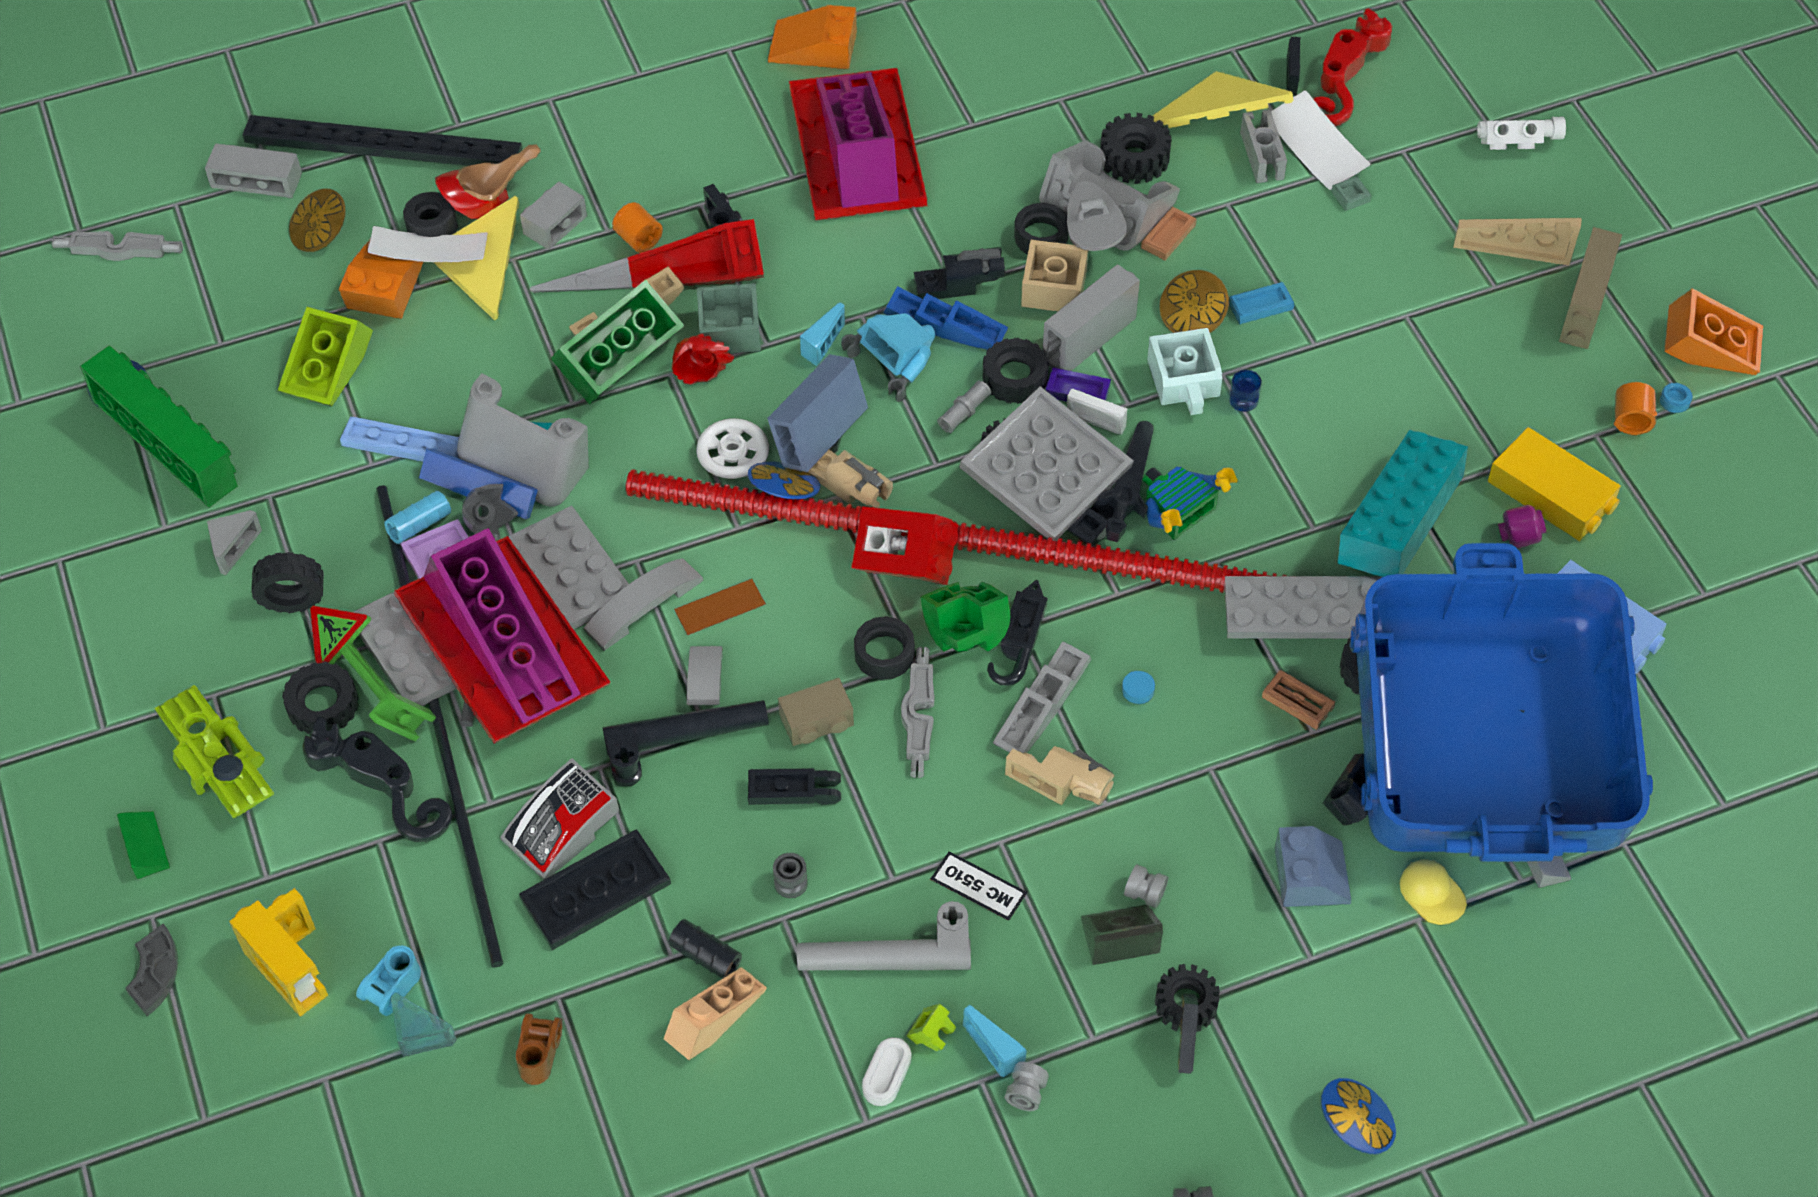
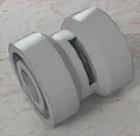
M1136 864L1127 881L1124 896L1131 899L1140 897L1145 900L1146 905L1157 908L1165 892L1169 877L1161 873L1149 874L1146 867Z
M1018 1062L1015 1064L1012 1073L1013 1084L1008 1086L1005 1100L1018 1109L1036 1111L1041 1102L1040 1089L1046 1086L1049 1074L1045 1069L1036 1064Z

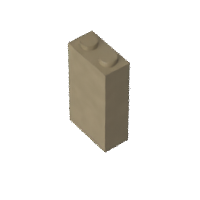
M1593 227L1559 342L1588 349L1622 234Z

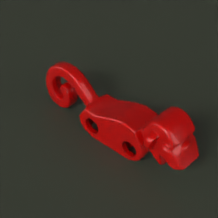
M1369 8L1364 10L1363 18L1358 17L1356 19L1355 30L1342 29L1335 34L1323 62L1321 88L1328 94L1336 93L1343 107L1336 114H1325L1334 126L1347 122L1353 113V97L1345 84L1364 66L1365 56L1368 52H1381L1390 45L1392 34L1390 21L1386 17L1379 18L1377 13ZM1322 96L1312 98L1320 109H1324L1327 113L1334 112L1335 102L1330 98Z

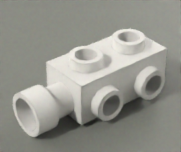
M1551 117L1550 120L1479 121L1477 125L1478 138H1481V144H1490V149H1507V144H1518V149H1535V143H1544V137H1550L1551 140H1562L1566 133L1564 117Z

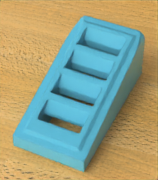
M841 302L836 304L800 335L801 356L816 366L821 362L845 325L844 304Z
M971 1005L964 1008L963 1026L1000 1076H1007L1013 1072L1016 1063L1026 1061V1049Z

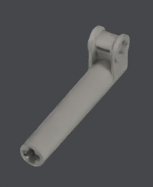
M955 901L946 902L941 905L937 914V939L797 943L798 971L971 970V946L968 933L967 909L964 905ZM949 920H956V925H949Z

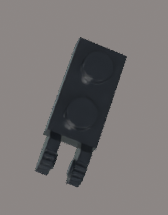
M814 768L748 770V805L815 804V802L821 805L836 804L841 801V793L838 789L815 788V784L821 787L839 785L841 783V775L835 770H814Z

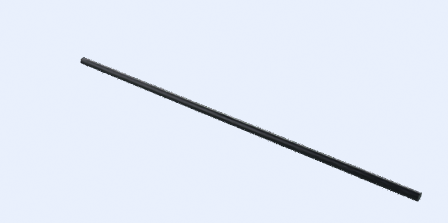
M381 485L376 488L385 522L394 514L387 487ZM387 533L399 586L403 587L409 584L410 580L401 543H395ZM439 698L429 702L428 705L431 712L436 716L433 726L491 965L497 968L504 963Z

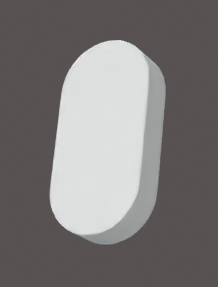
M888 1038L878 1045L863 1078V1095L873 1105H887L898 1094L911 1063L910 1047L902 1039Z

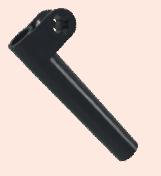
M760 700L602 728L613 779L618 785L631 786L636 784L642 777L639 750L767 726L769 722L765 701Z

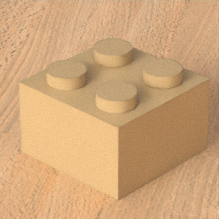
M1030 240L1022 282L1021 307L1059 311L1081 294L1084 290L1087 273L1088 250L1078 248L1075 245Z

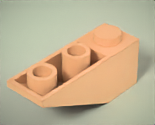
M739 968L675 1008L664 1040L688 1060L692 1059L712 1046L766 991L767 987L745 969Z

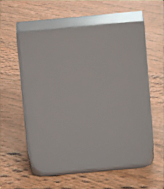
M1553 856L1551 862H1527L1539 888L1571 880L1562 856Z

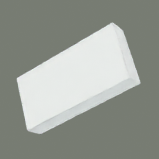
M1071 389L1067 396V408L1084 422L1122 435L1126 428L1127 408Z

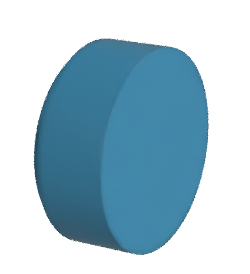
M1670 383L1663 388L1660 395V403L1667 411L1673 413L1684 412L1690 406L1693 397L1692 392L1683 384Z
M1133 671L1125 676L1122 693L1129 702L1144 704L1152 699L1155 681L1150 674L1144 671Z

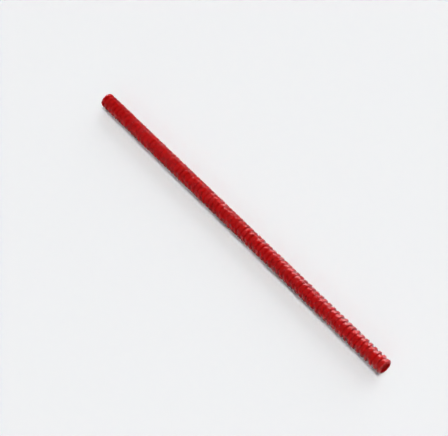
M635 469L628 473L625 490L629 497L636 494L637 498L645 496L646 499L651 500L654 497L656 501L664 499L666 503L673 500L674 504L683 502L684 506H688L691 503L693 507L701 505L703 509H707L708 506L712 510L720 508L721 512H726L728 509L730 513L739 511L740 515H744L747 512L752 517L758 514L759 518H763L765 515L770 520L777 517L778 521L786 519L787 522L791 523L792 520H795L796 524L805 522L807 526H810L811 523H814L815 527L824 525L826 529L833 526L834 530L843 528L844 532H848L851 529L856 534L862 506L853 508L852 504H848L845 507L840 502L837 505H834L833 501H829L826 504L821 499L815 502L814 498L809 500L787 499L768 494L764 491L759 493L758 489L749 491L747 487H744L743 490H740L739 486L730 488L728 484L721 487L720 483L712 485L710 481H707L703 484L701 480L693 482L691 478L684 481L683 477L674 479L673 475H669L666 478L664 474L656 476L654 472H650L647 475L646 471L637 473ZM963 522L957 528L958 539L955 547L961 551L963 548H967L968 552H972L974 549L979 554L982 551H986L987 555L996 553L997 557L1005 554L1006 558L1015 556L1016 560H1020L1023 557L1028 562L1030 559H1034L1035 563H1039L1041 560L1047 565L1049 562H1054V566H1058L1060 563L1063 564V567L1068 568L1069 565H1072L1073 569L1083 567V571L1091 568L1093 572L1102 570V574H1107V571H1109L1114 576L1117 573H1121L1122 577L1131 575L1132 579L1140 576L1141 580L1151 578V582H1155L1158 579L1163 584H1165V581H1170V585H1175V582H1177L1182 587L1185 584H1189L1190 588L1200 586V590H1204V587H1207L1212 592L1214 589H1219V593H1224L1225 576H1271L1267 575V571L1259 574L1254 569L1253 572H1247V568H1243V571L1238 570L1236 566L1233 569H1228V565H1223L1222 568L1218 567L1217 563H1214L1213 566L1208 565V562L1198 564V560H1194V563H1191L1186 558L1184 561H1179V557H1175L1174 560L1169 559L1168 555L1160 558L1159 554L1150 556L1149 552H1146L1145 555L1140 554V551L1137 550L1135 553H1130V549H1126L1123 552L1121 548L1117 547L1116 550H1111V546H1107L1105 549L1101 548L1099 544L1096 547H1092L1091 543L1082 545V542L1078 541L1077 544H1074L1072 540L1063 542L1062 538L1053 541L1051 537L1043 539V535H1039L1038 538L1034 537V534L1031 533L1028 536H1024V532H1019L1018 535L1013 530H1010L1009 533H1006L1005 529L995 531L994 527L987 530L985 526L976 528V524H972L969 527ZM901 533V536H908V534Z

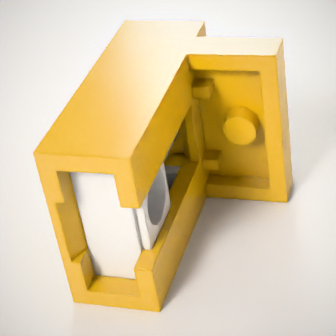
M295 888L287 894L278 896L267 909L257 900L252 905L239 910L235 917L229 921L244 954L300 1017L328 996L325 986L316 977L319 972L315 963L297 944L316 928L303 897Z

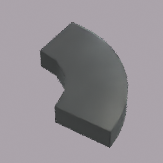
M164 923L135 944L140 954V967L135 978L125 988L128 995L147 1017L161 1005L169 994L178 969L177 948Z

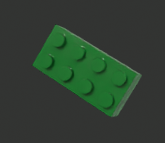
M645 280L561 346L550 359L590 405L674 337L684 327V324L648 281Z

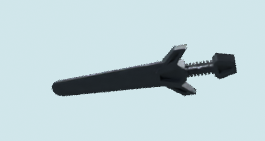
M1141 421L1137 424L1126 455L1134 460L1132 467L1116 481L1114 488L1101 493L1097 500L1096 506L1111 504L1115 509L1113 517L1107 520L1105 528L1106 538L1110 541L1118 542L1125 534L1127 524L1124 522L1126 513L1134 510L1142 518L1145 519L1148 506L1139 494L1154 430L1153 425L1148 421Z

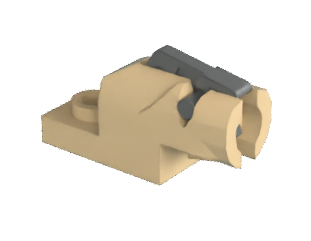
M828 450L808 471V473L818 479L820 484L848 504L858 499L865 505L879 508L880 503L877 501V497L879 496L887 501L893 489L892 481L846 450L838 456Z
M1054 746L1042 763L1038 762L1031 754L1021 753L1014 748L1006 757L1005 775L1060 805L1064 803L1071 791L1077 797L1100 805L1106 799L1114 784V781H1112L1114 774L1082 750L1071 753L1063 748Z

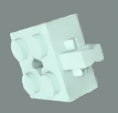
M1203 328L1150 336L1147 360L1161 405L1186 402L1190 415L1202 414L1203 399L1219 397L1222 384L1221 366L1209 329Z

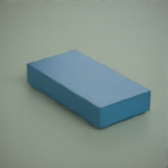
M1283 282L1229 296V306L1239 324L1294 309V301Z

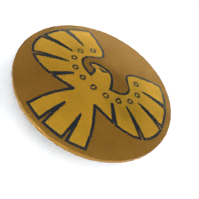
M319 189L307 195L298 204L291 217L289 226L290 239L295 247L304 252H314L326 247L334 240L343 226L346 215L345 202L342 196L332 189Z
M1190 270L1179 274L1168 283L1160 299L1162 320L1173 333L1208 328L1211 333L1223 322L1229 307V296L1223 282L1216 275L1204 270Z

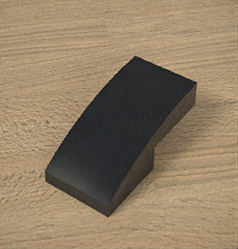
M1096 501L1067 531L1085 544L1091 543L1094 546L1106 537L1105 528L1107 520L1113 517L1115 510L1111 504L1096 506Z

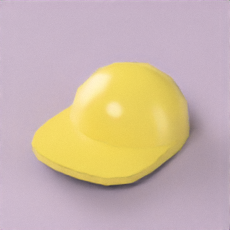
M1420 859L1410 863L1403 871L1400 879L1401 893L1405 900L1426 921L1436 925L1450 924L1457 921L1465 913L1467 906L1465 895L1449 876L1444 866L1435 860Z

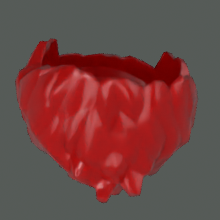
M701 333L685 338L677 343L672 356V373L677 376V379L683 380L685 384L692 385L697 382H708L717 377L721 370H725V364L731 363L734 360V356L727 352L730 348L724 346L723 342H714L711 336L704 337V334Z

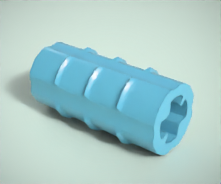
M435 491L384 522V526L390 538L395 543L400 544L449 515L451 507L446 497L441 492Z

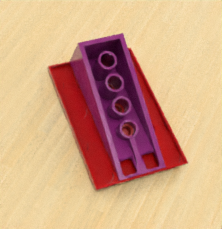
M898 68L789 81L791 101L815 220L884 212V210H901L914 206L915 208L928 206Z
M489 528L447 547L430 556L423 577L394 591L395 596L417 631L421 633L436 659L441 663L462 698L471 708L494 744L596 693L611 683L508 536L496 541Z

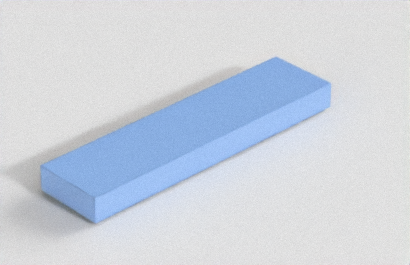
M350 416L340 438L341 445L345 447L422 462L426 449L430 448L458 458L457 444L459 437Z

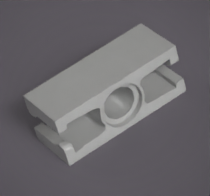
M1262 110L1261 124L1257 129L1254 128L1251 119H1254L1253 112L1243 113L1240 134L1256 183L1267 181L1268 178L1265 174L1268 164H1272L1275 169L1276 181L1284 180L1287 158L1271 111Z

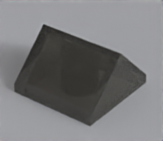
M1146 904L1081 916L1093 965L1160 953L1163 925Z

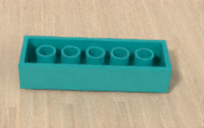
M1409 430L1340 535L1338 564L1380 577L1403 574L1462 480L1465 472L1468 446L1452 440L1430 436L1424 432Z

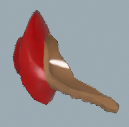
M536 144L528 145L520 153L512 155L499 164L481 163L449 171L435 177V184L442 196L455 210L470 219H479L508 200L509 197L506 189L508 181L514 178L515 173L529 160L536 158L541 149Z

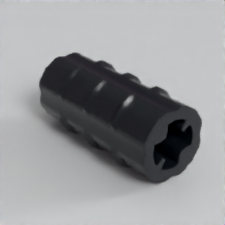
M682 919L677 924L668 940L669 946L682 953V956H687L695 961L696 964H700L708 969L710 973H714L722 979L736 971L742 960V954L730 947L728 943L725 944L714 935L701 929L700 926H696L686 919Z

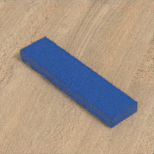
M432 448L426 449L419 475L420 479L467 496L474 488L489 484H503L501 499L511 505L518 512L517 516L523 519L531 517L538 491L534 487Z

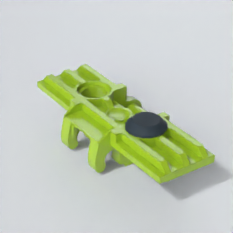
M195 685L154 708L179 743L173 750L175 764L180 770L186 769L191 776V786L198 795H202L205 792L203 786L207 782L233 819L274 795L273 790L257 770L264 763V756L253 749L239 730V723L235 717L228 716L221 720ZM202 722L206 724L205 729L200 733L193 734L189 732V728L194 723ZM228 736L239 752L235 755H229L220 741Z

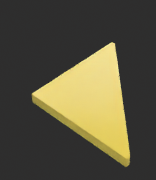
M1216 71L1158 111L1153 117L1154 122L1161 120L1163 125L1168 124V128L1188 125L1191 119H1200L1206 116L1207 120L1229 116V111H1238L1246 108V112L1268 108V103L1280 101L1289 104L1294 99L1291 91Z
M516 196L453 234L466 235L487 232L483 259L462 262H433L494 320L498 319L499 316L498 310L500 300H502L505 284L504 278L509 263L511 240L514 236L517 209H519V201Z

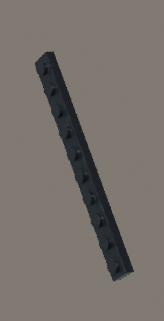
M256 115L249 116L242 134L244 143L465 166L481 163L499 164L523 150L522 143Z

